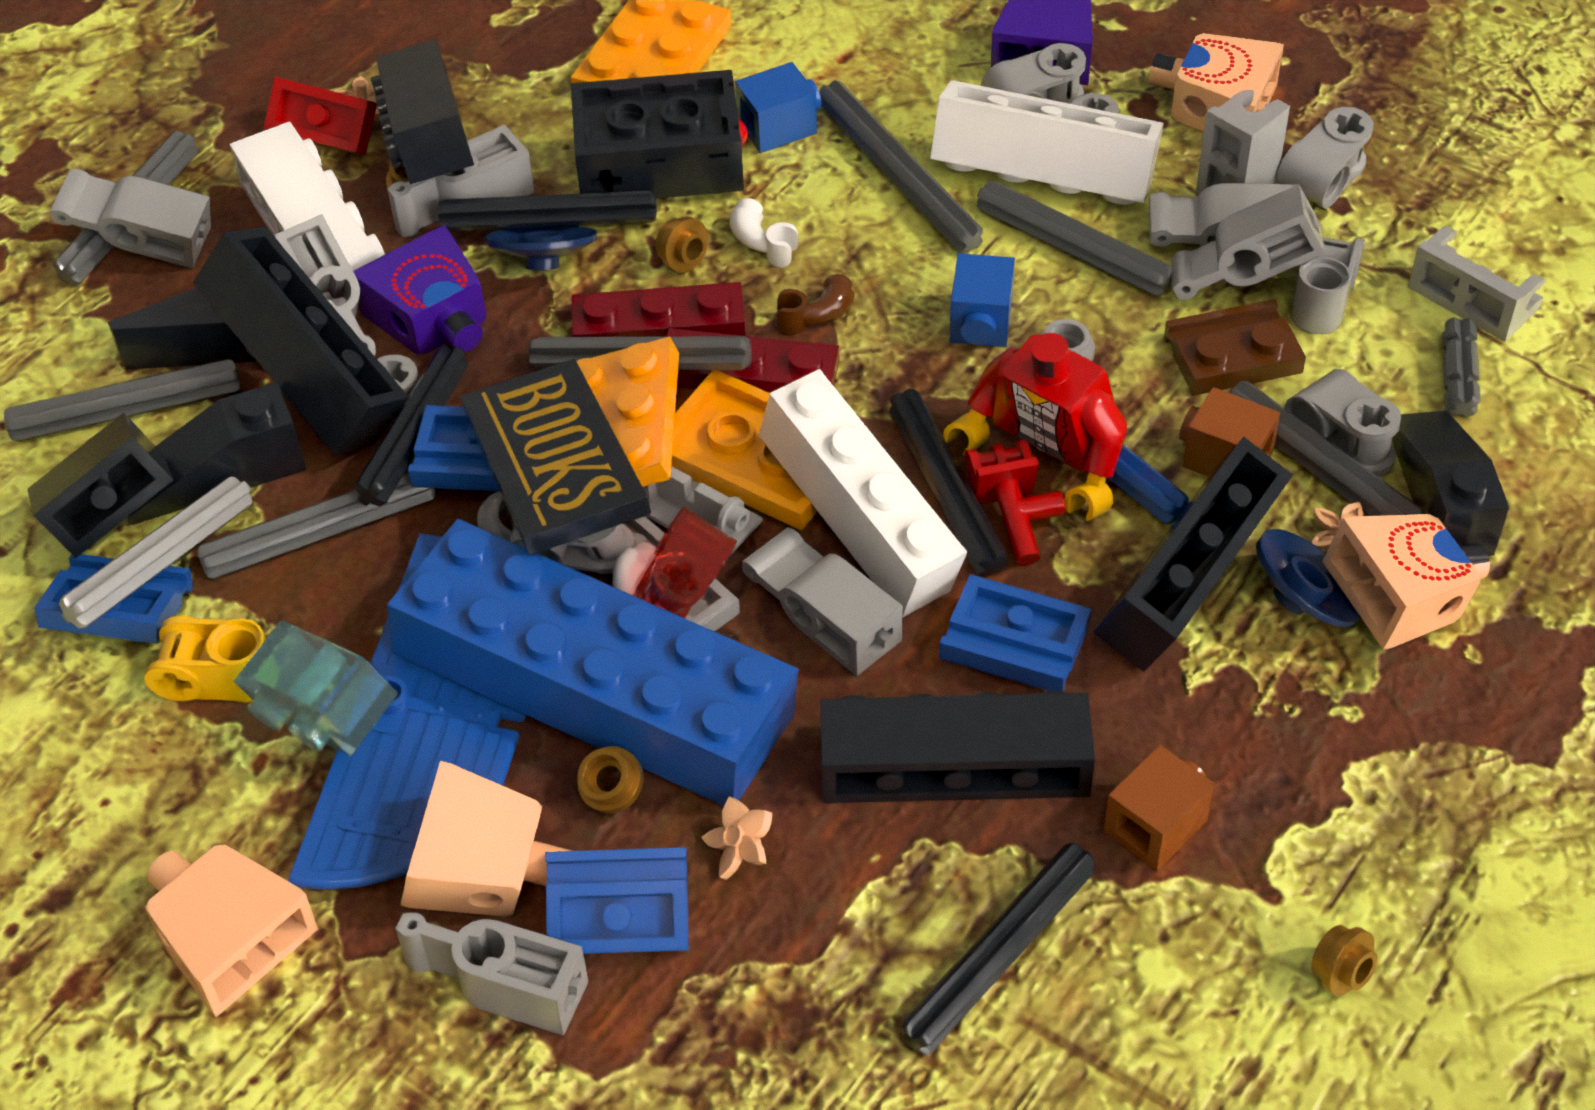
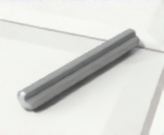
M235 477L226 478L63 595L59 601L63 611L61 615L67 623L72 622L78 628L89 626L250 507L253 500L249 494L251 490L249 485L245 481L240 482Z

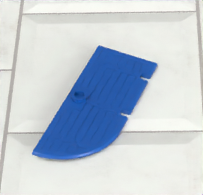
M424 533L419 534L399 589L442 537ZM387 618L288 881L299 888L347 889L377 884L407 874L440 761L451 763L503 786L520 735L514 730L498 727L501 719L524 722L526 715L393 654L389 620Z

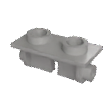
M671 466L670 480L643 487L651 510V514L646 517L724 560H727L762 522L761 516L744 508V501L739 497L733 496L730 498L702 482L698 483L692 480L691 476Z

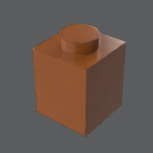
M1213 387L1201 407L1192 406L1183 420L1179 433V439L1186 442L1182 467L1208 477L1243 436L1271 457L1274 451L1281 412Z
M1159 745L1108 795L1103 832L1157 872L1207 822L1215 783L1208 779L1201 768L1194 762L1184 758L1180 759L1165 747Z

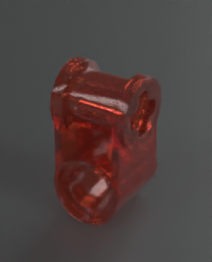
M683 506L658 543L653 553L655 557L634 590L633 596L686 618L691 607L696 605L705 595L709 585L728 560L737 540Z

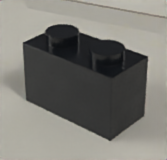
M123 412L27 490L33 516L77 558L171 483L173 478L162 452Z

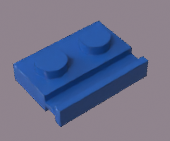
M426 405L414 447L415 459L408 469L412 487L500 491L467 419L464 408L458 406Z
M71 554L68 570L59 571L34 607L38 628L158 644L160 642L159 630L164 620L177 615L182 607L181 597L184 593L190 594L193 589L190 568L167 567L89 626L78 628L72 622L67 623L61 616L63 613L59 605L61 597L115 558L80 554L75 558Z
M970 574L949 620L947 633L941 638L939 658L1048 691L1056 690L1063 692L1068 674L1073 669L1090 626L1092 609Z
M686 847L545 852V862L547 863V936L582 946L583 954L690 950Z

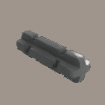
M1456 317L1450 318L1445 322V330L1442 333V345L1446 351L1443 353L1444 388L1448 392L1445 394V408L1452 416L1460 414L1466 417L1473 416L1478 411L1477 404L1481 401L1480 385L1476 382L1480 380L1478 345L1474 342L1477 340V326L1469 318L1459 320Z

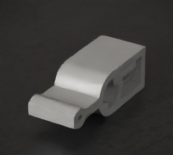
M503 125L468 140L474 162L473 166L410 184L409 181L393 183L387 191L396 231L402 238L410 237L417 234L420 228L438 221L437 208L441 200L527 196L534 193L529 151L508 127Z
M80 169L69 170L50 210L51 219L61 225L73 224L98 231L105 241L115 247L192 269L211 228L209 196L134 176L122 177L116 183L90 176L87 172Z
M1221 183L1205 188L1198 197H1174L1164 192L1151 194L1149 197L1150 244L1159 247H1165L1171 243L1200 244V247L1215 241L1218 225L1229 215L1296 185Z
M1299 184L1229 215L1218 225L1215 241L1192 251H1178L1171 258V267L1173 269L1172 286L1178 299H1191L1197 294L1199 289L1222 279L1235 286L1253 285L1325 254L1320 222Z
M323 214L275 234L274 237L321 293L329 292L334 299L344 297L347 302L342 306L336 307L331 300L328 301L375 356L376 350L373 339L363 334L355 319L360 296L358 280Z
M787 527L742 561L743 572L752 582L762 585L780 600L791 622L854 675L858 676L902 641L903 605L840 556L829 553L823 557L804 542L800 534L794 529Z
M403 913L395 928L405 962L415 972L422 973L433 970L458 978L463 996L469 1004L476 1008L564 1036L589 982L582 946L501 921L490 919L477 920L456 932L427 923L425 918L419 913Z

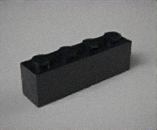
M434 39L377 56L376 61L380 75L371 77V82L380 113L379 119L384 132V142L393 168L404 165L409 183L413 184L473 166V158L437 40Z
M266 226L226 232L222 235L192 283L210 303L213 311L225 321L244 344L247 352L258 361L274 382H278L283 396L296 407L315 430L318 438L329 447L334 455L374 445L409 396Z
M1243 436L1209 474L1093 633L1141 671L1145 672L1181 634L1293 474Z
M1050 690L1039 694L999 695L993 692H981L966 696L913 694L907 697L866 698L859 695H850L840 699H820L823 803L1091 796L1095 754L1088 693H1065Z

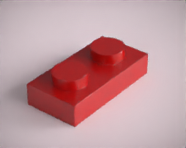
M275 76L263 128L271 129L290 121L302 139L310 138L313 142L366 155L377 104L369 100Z

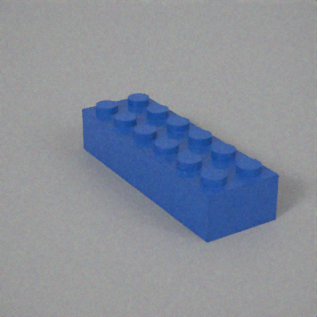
M460 519L454 522L387 604L393 654L599 749L607 746H617L626 749L638 759L642 769L723 806L729 796L740 800L794 717L798 668L540 554L528 555L526 548Z

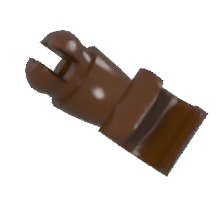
M841 274L827 277L823 282L825 288L820 298L808 303L807 296L799 290L784 289L781 291L777 298V327L779 331L785 335H796L805 329L806 324H821L842 317L851 308L855 297L854 291L851 289V280Z

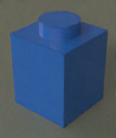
M793 62L735 81L738 117L746 125L748 138L759 153L817 134V110L821 108L820 93L814 81L811 79L806 80Z
M957 254L951 296L949 342L1007 347L1013 299L1015 257Z

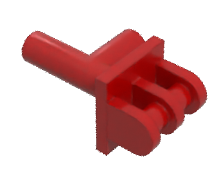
M1026 439L1016 440L1015 447L1003 449L1001 444L991 445L990 452L978 454L975 448L965 450V463L973 492L980 504L998 501L1017 565L1028 566L1040 560L1041 556L1030 521L1064 515L1065 504L1061 491L1022 497L1033 494L1039 467L1037 457H1032Z

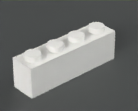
M951 80L939 96L930 159L943 161L948 168L956 171L968 172L977 168L996 172L999 178L1009 182L1020 183L1030 179L1049 183L1052 189L1062 193L1074 194L1083 190L1102 194L1105 200L1115 204L1129 205L1135 201L1144 203L1152 185L1164 123Z
M290 121L230 143L240 185L273 235L323 214L353 271L385 255L376 235L366 236L364 233V224L356 205L352 201L344 203L341 187L331 169L322 170L321 159L313 141L310 138L302 140ZM329 292L322 293L336 307L342 306L347 302L344 297L334 299Z
M818 369L771 392L758 436L870 579L903 605L902 618L949 593L967 551L823 372Z

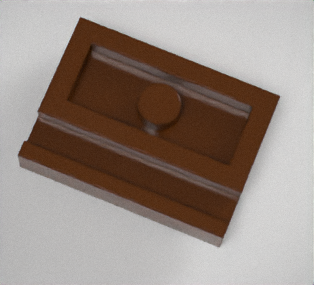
M1275 299L1166 321L1164 338L1173 347V357L1192 396L1209 393L1213 387L1220 390L1234 388L1241 381H1248L1253 384L1303 373L1306 356L1286 318L1280 317L1277 312L1278 303Z

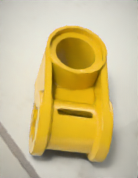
M172 616L164 620L159 630V639L162 645L157 660L149 664L144 675L145 684L152 692L174 701L198 699L237 701L242 703L256 702L267 697L279 682V670L260 625L253 620L244 618L225 620Z

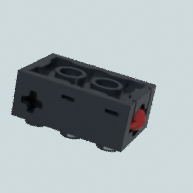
M732 70L570 83L575 159L580 193L650 190L654 192L656 199H665L669 197L744 191L742 147L747 140L748 131L746 125L738 117Z

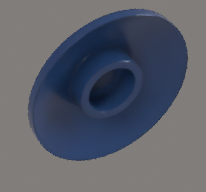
M579 226L506 229L485 235V244L502 253L526 258V269L559 268V256L573 253L597 240L596 230Z
M1281 529L1267 530L1257 540L1256 551L1258 558L1268 577L1276 586L1273 592L1283 607L1294 614L1302 615L1305 612L1316 619L1338 627L1353 626L1361 619L1322 562L1326 555L1325 552L1306 539Z

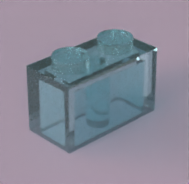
M283 620L278 623L233 681L253 700L247 709L270 728L280 731L283 725L286 724L289 726L288 730L297 739L315 751L320 752L325 745H328L350 757L398 694L364 657Z

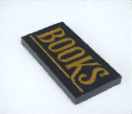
M575 359L460 396L464 412L528 555L651 514L648 497Z

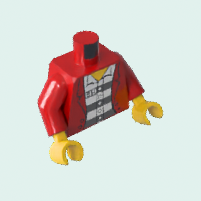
M1059 334L1031 335L1020 348L1011 347L1006 349L987 365L967 402L971 407L970 411L947 425L944 429L943 437L948 444L963 430L969 440L968 447L965 450L977 449L989 439L990 429L986 417H993V425L1019 439H1026L1028 444L1088 475L1085 483L1070 489L1064 497L1065 510L1069 514L1082 509L1086 502L1088 503V513L1086 514V521L1088 522L1103 515L1112 507L1113 494L1105 481L1106 478H1111L1114 475L1125 439L1127 423L1114 402L1107 372L1100 365L1069 350L1066 339Z

